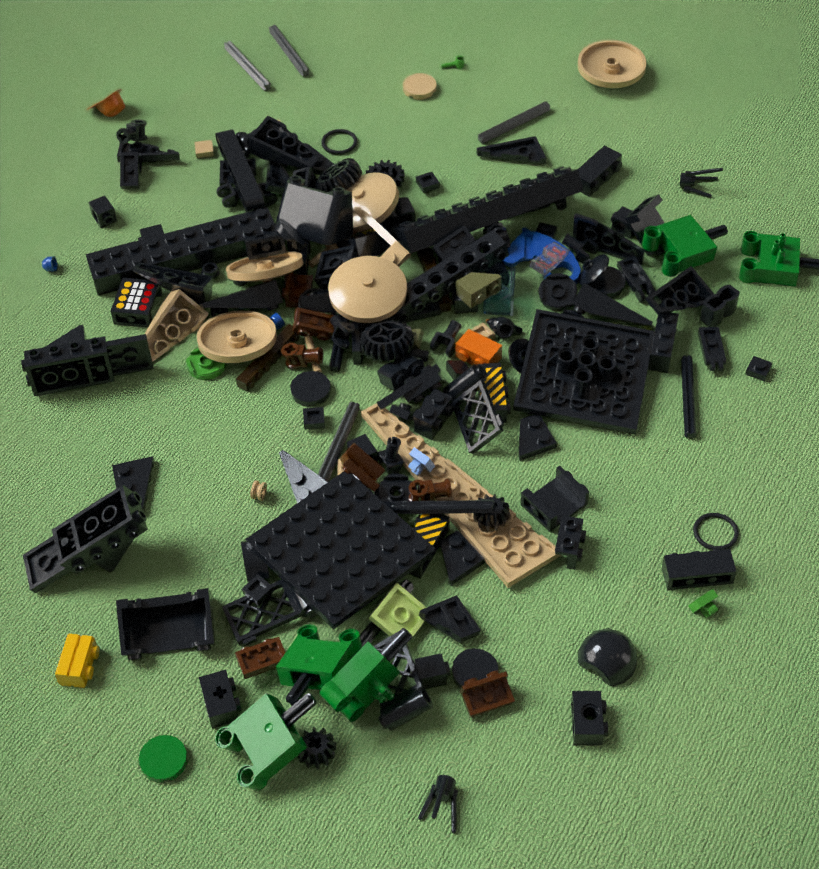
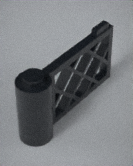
M475 364L443 388V393L453 397L454 413L468 451L472 454L502 433V427L504 426L501 415L496 413L485 384L487 379L486 370L482 366ZM481 390L479 401L474 400L476 392ZM467 401L465 411L461 412L459 405ZM473 403L478 404L475 415L470 414ZM486 405L488 410L486 416L482 417L480 415L483 406ZM468 417H473V421L469 429L466 426ZM479 419L484 420L481 431L476 430ZM493 422L495 429L490 433H486L489 423ZM474 434H480L477 443L473 445Z
M282 579L270 584L273 586L274 591L283 587L284 593L281 599L270 595L263 601L261 608L251 606L252 601L247 596H244L222 606L238 644H244V646L257 641L256 637L301 616L312 618L318 614ZM269 601L278 603L275 612L265 610ZM283 605L292 607L294 612L286 616L279 614ZM237 607L243 609L240 618L231 616L229 611ZM248 610L258 613L254 622L245 620ZM262 615L272 617L270 623L266 625L259 624ZM242 624L251 626L249 633L242 636L239 635L238 631Z
M398 632L374 645V647L380 652ZM408 644L395 656L392 663L397 668L400 659H405L408 662L405 670L400 671L399 675H402L398 686L390 684L387 686L389 689L395 690V697L387 702H379L381 707V715L378 717L384 729L388 728L390 731L433 708V703L423 686ZM407 678H413L416 685L408 690L404 689Z

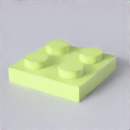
M396 583L368 619L389 636L400 631L402 628H405L414 636L424 623V620L419 617V612L427 607Z

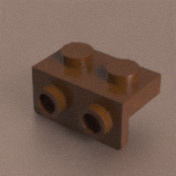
M297 307L295 309L292 332H296L300 336H314L322 341L330 340L334 332L330 319L334 315Z
M353 443L340 457L343 465L342 469L347 474H354L362 484L375 492L380 486L377 479L385 472V469L356 443Z
M499 670L488 673L486 675L487 678L481 680L471 678L464 682L460 693L469 718L515 702L507 681V671L500 673Z

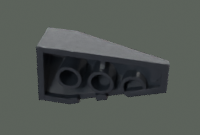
M276 280L246 288V290L231 293L228 296H222L201 303L200 307L267 308L270 311L279 308L278 304L283 303Z

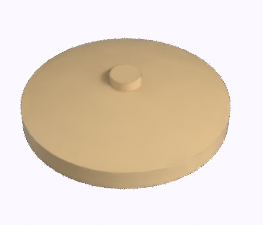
M602 40L589 44L580 52L578 57V71L581 76L588 82L605 88H622L635 84L644 76L646 70V58L642 51L632 44L618 40Z
M383 173L361 175L359 180L346 190L352 192V199L379 224L393 212L399 200V190L396 183L390 176ZM353 210V233L371 229L372 227Z
M293 251L249 260L247 257L228 265L226 273L229 279L235 281L270 282L274 278L284 276L300 268L303 265V258L301 253Z
M377 256L356 257L340 265L332 274L328 285L329 299L333 308L344 318L359 323H374L393 316L403 306L407 296V281L402 270L390 260Z
M245 310L231 311L214 316L206 321L197 332V343L200 352L205 357L222 363H240L256 359L267 353L274 346L277 338L275 324L269 317L258 312Z

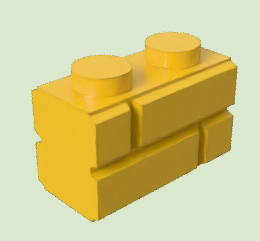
M67 635L55 672L58 684L61 686L85 688L87 681L92 679L94 673L92 664L94 659H98L100 647L97 646L93 636Z

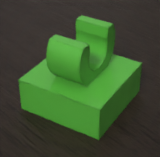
M712 589L689 604L688 607L693 613L701 608L703 616L708 618L718 611L717 606L711 602L718 595Z

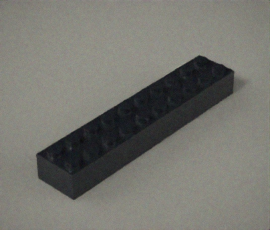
M564 166L554 168L552 173L547 174V172L537 174L535 179L526 178L520 180L518 185H506L501 191H489L485 193V197L480 198L476 196L468 199V203L462 204V202L451 205V209L445 210L443 208L436 210L432 216L422 215L417 217L415 222L406 221L400 223V227L395 228L399 243L409 253H414L436 245L464 225L469 232L582 192L584 190L578 169H571L570 166L565 168Z
M268 207L95 251L86 254L97 295L99 296L118 291L122 278L148 280L133 272V267L139 262L189 272L200 269L209 262L219 264L245 257L247 253L244 237L277 230Z

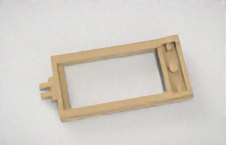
M352 199L353 210L391 245L381 257L390 260L400 267L408 260L411 254ZM335 244L325 245L329 250L338 249Z

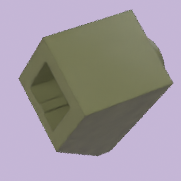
M471 272L456 281V295L470 308L482 303L485 299L497 294L501 290V276L499 274Z

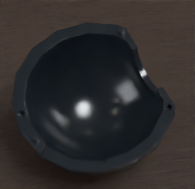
M610 628L596 630L583 640L578 650V663L586 670L592 669L601 676L602 681L609 686H616L625 683L633 676L637 668V650L631 639L621 631Z

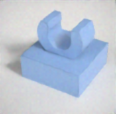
M415 447L409 453L413 461L408 467L417 476L421 474L423 469L431 472L435 467L432 460Z

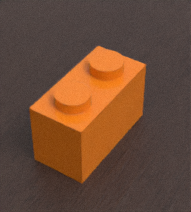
M468 329L455 344V357L471 365L498 363L502 359V345Z

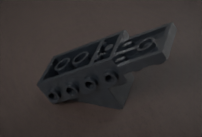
M83 324L75 327L43 348L24 351V360H21L23 372H27L28 387L31 386L34 397L115 382L114 376L154 369L146 334L106 341L105 336L87 339Z
M121 485L52 529V537L23 554L30 591L37 593L69 572L77 575L93 564L98 565L109 573L113 572L133 540L148 530L146 525L147 517L142 510V499L139 494Z

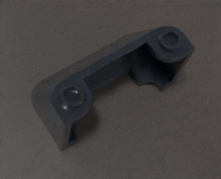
M291 176L285 185L276 222L280 218L284 219L306 240L323 245L335 244L353 235L352 192L346 191L342 187L333 188V191L324 192L306 187L305 180L301 176Z
M208 588L198 589L197 592H194V595L192 592H186V594L164 597L138 598L136 602L135 600L128 601V599L116 600L121 656H128V660L142 659L143 654L196 647L197 651L211 650V645L215 644L212 594Z

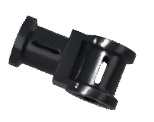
M135 119L131 123L126 124V128H120L116 133L119 142L127 144L130 140L135 142L147 140V135H145L147 121Z

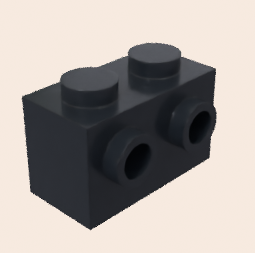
M436 389L430 395H427L421 408L416 409L413 414L414 432L433 440L454 411L453 397Z

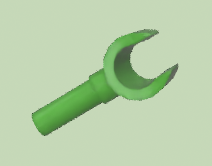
M458 55L455 61L441 64V68L455 66L457 69H462L465 63L464 57Z

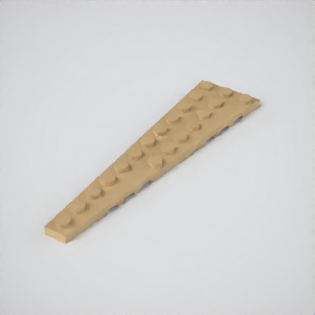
M374 404L361 411L362 418L386 446L388 438L392 440V437H397L401 440L398 453L404 461L403 466L415 480L426 481L432 479V483L444 482L445 479L450 480L452 498L445 496L435 498V501L478 500V497L484 499L486 494L489 497H493L484 487L448 458H443L437 449L427 445L421 436H416L411 432L405 423L399 421L386 408L380 410L378 405ZM414 447L432 460L435 467L431 472L423 469L418 476L411 472L408 466L413 459L409 453ZM509 509L510 518L506 521L505 527L499 526L497 531L494 528H490L487 531L486 526L479 528L478 522H475L473 519L474 513L445 514L450 517V521L466 540L485 558V562L507 588L561 556L555 554L556 546L542 534L538 535L533 531L532 526L517 518L516 513Z

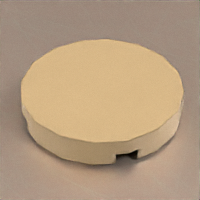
M416 73L409 75L403 82V92L408 97L412 96L416 100L430 98L437 90L436 80L428 74Z

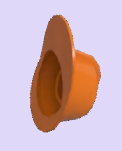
M118 89L104 100L86 110L97 108L105 116H116L125 109V103L120 95L122 89Z

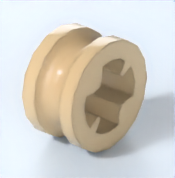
M255 480L251 487V499L258 498L259 501H263L267 492V483L262 482L260 484L258 480Z

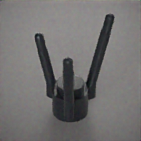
M723 168L681 172L680 187H684V191H690L710 198L711 194L691 188V186H695V180H718V177L696 175L721 172Z
M439 775L437 777L436 784L432 785L430 794L418 816L419 820L423 819L435 796L437 799L431 816L435 819L441 802L448 801L451 798V831L453 834L456 833L458 790L455 789L456 780L448 775Z

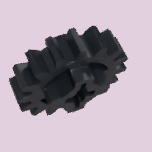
M380 160L379 164L374 162V166L369 165V170H366V174L383 173L390 176L398 187H401L402 182L405 181L402 165L397 166V162L390 163V160L386 163Z

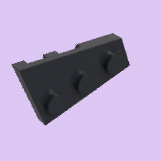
M154 456L112 465L116 488L124 485L131 491L137 492L142 499L141 507L143 512L145 511L148 496L147 490L152 477L151 471L155 463Z

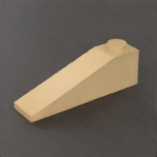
M180 289L169 293L145 332L152 361H155L171 347L199 329L209 314Z

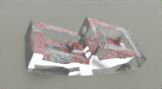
M553 242L544 247L540 256L531 260L529 267L545 276L565 259L570 250Z

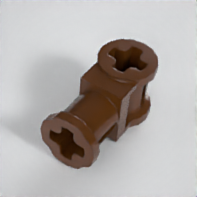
M288 343L281 349L282 355L286 358V366L289 369L306 367L307 363H316L317 365L323 363L322 347L306 349L305 345Z
M432 479L426 481L414 480L409 485V501H419V497H421V501H435V498L445 496L452 498L449 479L439 483H432Z

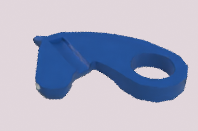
M525 227L522 228V233L507 248L509 256L502 260L504 265L509 268L516 266L520 262L535 259L538 262L542 260L550 267L553 263L559 261L551 256H547L553 248H556L565 253V256L550 271L545 274L542 273L543 279H546L553 269L562 267L572 272V275L569 277L577 285L581 274L579 263L569 249L557 240L544 234L530 231Z

